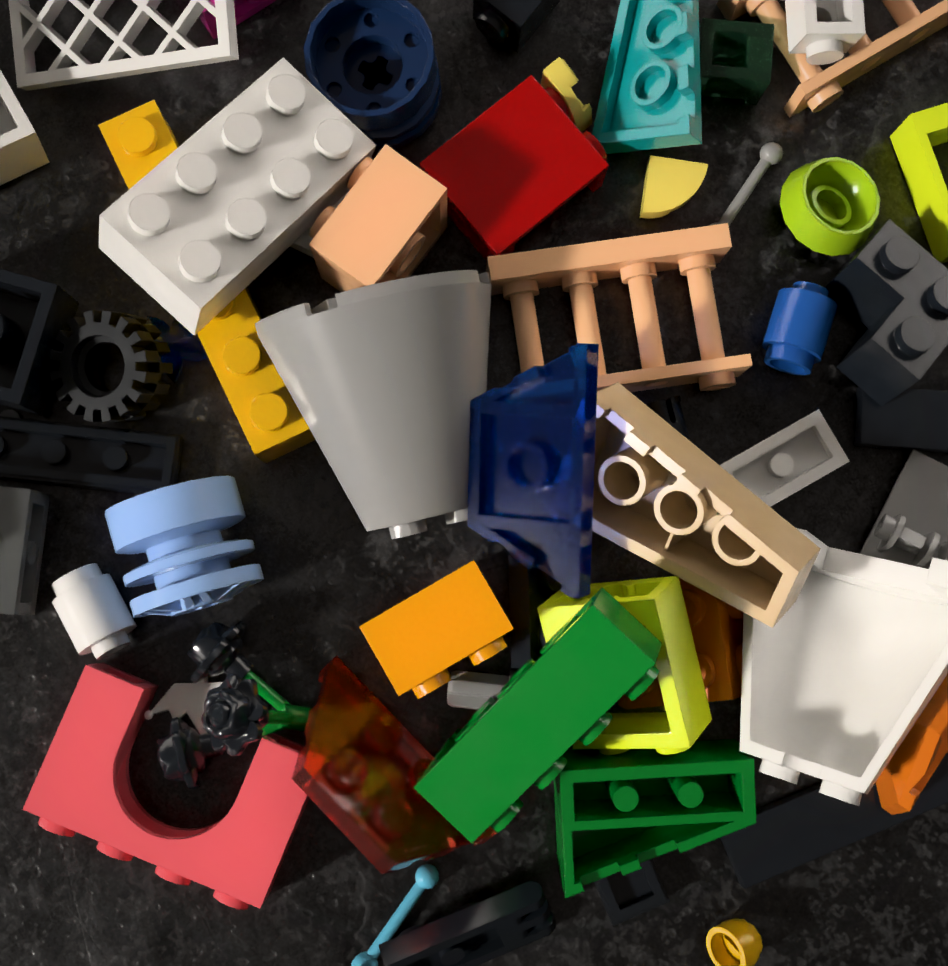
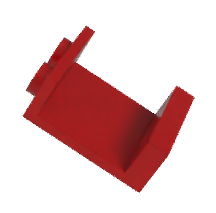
M530 75L420 162L421 170L447 187V215L486 261L488 256L514 253L515 243L586 186L592 192L596 191L602 186L609 164L606 162L607 154L598 139L588 131L581 133L568 118L569 110L561 96L551 87L544 89L533 75Z

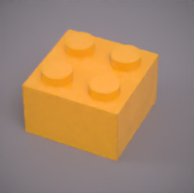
M474 560L359 626L398 696L412 689L417 699L449 682L451 675L447 668L469 656L473 665L476 666L508 647L502 636L514 629Z

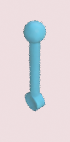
M423 864L417 869L415 884L368 951L359 953L353 959L351 966H378L377 958L381 954L379 944L391 940L426 889L433 888L438 883L439 872L435 866Z

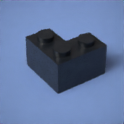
M889 219L850 257L825 287L832 298L868 328L838 364L837 368L881 406H884L918 382L948 345V269Z

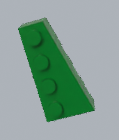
M602 587L547 641L540 650L542 656L536 662L531 658L513 674L497 694V701L490 697L473 714L471 720L462 730L458 728L445 741L414 786V789L471 844L488 827L499 833L521 810L524 803L519 797L533 783L540 790H543L558 776L568 762L563 754L577 740L588 746L604 731L613 718L608 710L624 694L633 701L652 684L660 672L654 665L656 664L662 643Z

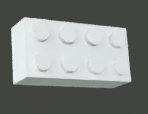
M283 57L99 215L98 248L195 336L306 232L326 207L333 206L350 190L347 188V183L351 174L365 157L369 156L371 158L376 144Z

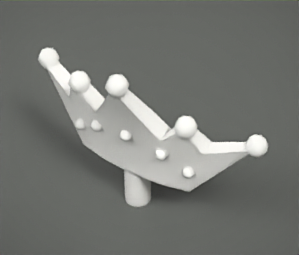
M207 676L204 680L197 683H174L151 711L145 712L144 717L150 720L154 714L169 711L172 718L178 717L181 719L187 713L200 735L207 734L208 732L203 728L201 721L204 713V702L208 691L219 687L223 682L208 683Z

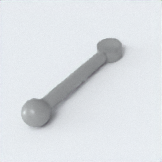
M769 142L761 147L760 161L720 220L710 225L728 223V226H730L770 165H775L781 161L783 151L778 143Z

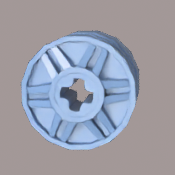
M229 475L212 476L162 487L119 502L105 511V518L115 553H146L148 563L129 571L123 576L125 587L155 583L156 590L136 597L129 602L133 618L149 615L173 617L208 608L231 600L247 587L264 580L260 564H249L231 568L229 561L253 552L255 550L253 540L234 539L223 541L221 531L234 526L246 517L235 477Z

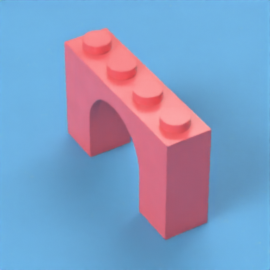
M105 663L85 665L22 810L39 816V826L49 832L66 837H73L77 832L99 841L96 848L109 857L122 861H131L135 856L156 865L155 873L169 882L187 886L191 884V881H195L214 889L213 897L229 907L247 910L252 905L260 909L271 892L327 755L274 733L265 735L260 741L239 794L224 818L208 826L191 829L164 824L151 816L139 803L133 792L129 777L131 750L144 721V714L150 707L158 685Z

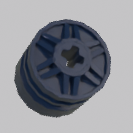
M333 0L326 4L312 21L303 47L305 70L310 83L376 144L374 151H380L385 144L392 149H400L420 138L435 120L442 98L440 72L435 55L432 32L420 10L407 0ZM385 78L389 79L388 85L383 84ZM370 83L376 85L373 90H370L368 86Z

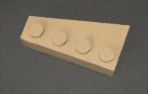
M619 382L587 396L547 507L773 628L796 602L819 554L820 548Z

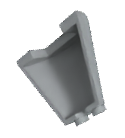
M477 270L445 271L381 282L336 293V298L327 299L313 309H310L309 303H302L272 314L255 323L257 335L366 531L388 527L391 539H396L427 531L426 518L444 514L446 524H453L482 516L479 504L481 503L492 287L488 272L478 274Z

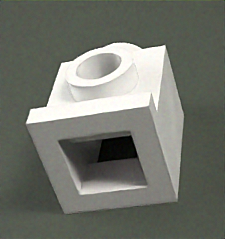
M780 0L785 1L789 54L806 53V61L809 64L824 65L842 59L844 53H847L866 34L863 0Z

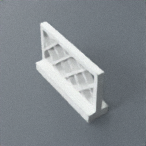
M8 0L17 88L27 91L239 60L234 0H215V5L210 0H191L174 25L156 10L162 0H132L138 7L120 33L103 19L115 0H94L91 6L83 0H69L84 14V17L68 41L51 27L68 0H48L39 15L30 8L29 0ZM206 8L216 17L218 45L197 47L186 35ZM151 17L168 34L153 55L144 56L132 43ZM96 27H99L114 43L100 63L91 64L80 51ZM46 35L61 51L48 71L36 72L34 52ZM180 44L186 49L175 51ZM126 53L132 57L122 59ZM73 62H75L76 64L79 65V66L70 67Z

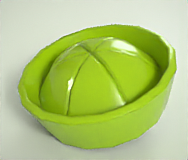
M830 157L807 163L791 172L781 189L780 207L785 224L798 241L814 252L829 256L851 254L867 241L879 215L880 196L875 182L866 170L853 161L840 157Z

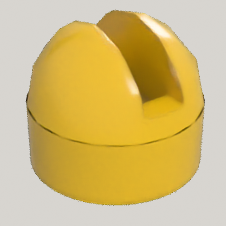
M744 919L725 920L711 928L706 936L707 951L715 966H754L760 958L763 948L762 937L756 927Z

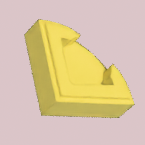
M558 57L543 69L541 86L544 89L551 87L561 96L569 110L568 118L582 133L592 125V108L590 103L583 105L576 97L571 87L579 80L565 60Z
M650 155L646 166L639 218H660L685 205L700 188L705 178L708 164Z

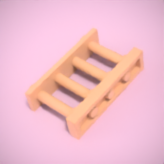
M718 0L716 4L728 23L747 12L751 17L758 16L801 84L798 85L783 108L789 118L807 107L813 113L824 109L843 94L844 91L841 87L948 25V0H943L923 13H920L912 0H881L898 27L873 42L866 33L848 51L849 56L822 70L820 65L807 63L806 53L789 54L786 13L777 0Z
M728 223L488 256L486 272L489 273L492 285L491 295L503 294L504 299L510 301L523 381V386L507 389L505 396L506 410L521 408L523 417L550 414L558 410L557 403L586 399L588 395L617 382L630 392L699 383L700 391H713L736 385L735 377H739L752 366L751 353L725 357L711 271L716 268V264L720 263L732 247ZM679 269L680 275L687 276L701 361L666 365L652 279L657 277V272ZM621 277L622 283L628 284L642 369L607 374L593 288L598 286V280ZM562 285L563 291L569 292L583 378L547 383L534 296L539 294L540 288Z

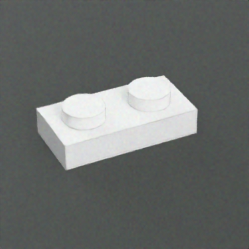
M818 409L722 463L720 466L771 507L850 461Z

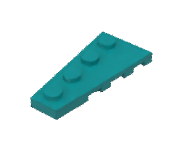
M620 0L592 132L603 146L606 154L702 144L699 0Z

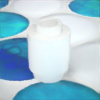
M97 563L79 567L52 583L51 587L56 595L52 604L79 655L93 652L96 660H101L122 650L131 643L127 634L134 630L137 625L111 575L108 573L102 574Z

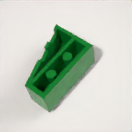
M736 739L695 741L692 747L686 751L670 755L659 754L655 749H630L616 755H604L598 749L569 748L563 754L568 762L554 779L557 864L565 899L583 892L584 885L621 871L624 876L642 869L640 863L676 849L682 853L756 824L754 759L751 755L740 751V743Z

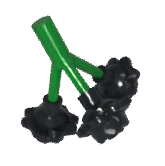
M240 621L230 628L222 623L214 622L200 632L197 639L192 642V648L187 652V655L197 664V670L190 678L194 683L204 680L208 675L211 677L222 673L227 675L219 687L208 691L204 702V713L201 721L203 728L208 733L199 735L183 719L178 717L172 718L170 734L159 738L157 741L159 746L157 757L164 772V778L175 781L185 780L189 789H196L200 787L198 774L203 773L207 760L224 755V750L231 756H239L249 743L259 741L262 736L284 729L337 737L342 728V714L291 705L251 671L254 665L241 654L243 647L241 638L244 635L246 624ZM258 694L276 710H268L267 705L260 699Z

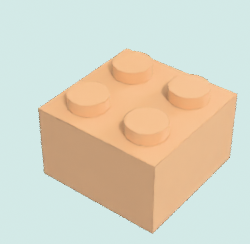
M385 144L374 160L367 156L357 165L347 183V188L350 191L336 209L330 205L320 213L309 233V236L312 238L309 247L321 278L340 292L410 277L447 228V187Z

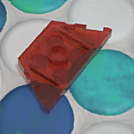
M336 655L319 674L318 681L322 683L317 704L309 712L304 731L306 745L297 757L292 776L294 782L382 875L406 868L420 859L429 861L445 856L453 849L471 844L414 789V786L434 757ZM488 827L473 842L474 846L483 844L497 834V832Z

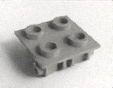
M913 449L859 554L929 569L932 557L948 561V466Z

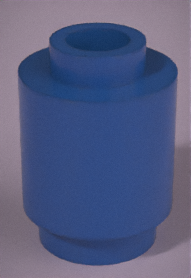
M798 281L793 284L792 288H783L778 291L762 343V347L766 350L764 357L766 365L789 374L809 375L814 363L821 362L838 307L837 303L828 297L829 291L826 288L815 283Z

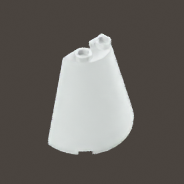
M796 528L820 548L819 554L796 602L773 628L746 613L743 614L740 751L762 759L759 772L796 785L800 772L820 778L822 783L819 793L859 806L862 793L866 795L869 793L948 674V561L932 557L930 567L926 569L831 548L807 530Z

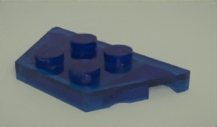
M578 343L568 348L569 352L544 366H534L515 376L512 382L506 386L494 387L470 400L467 526L488 541L502 544L511 557L528 569L534 567L541 569L561 583L563 586L560 591L571 598H581L590 595L599 344Z

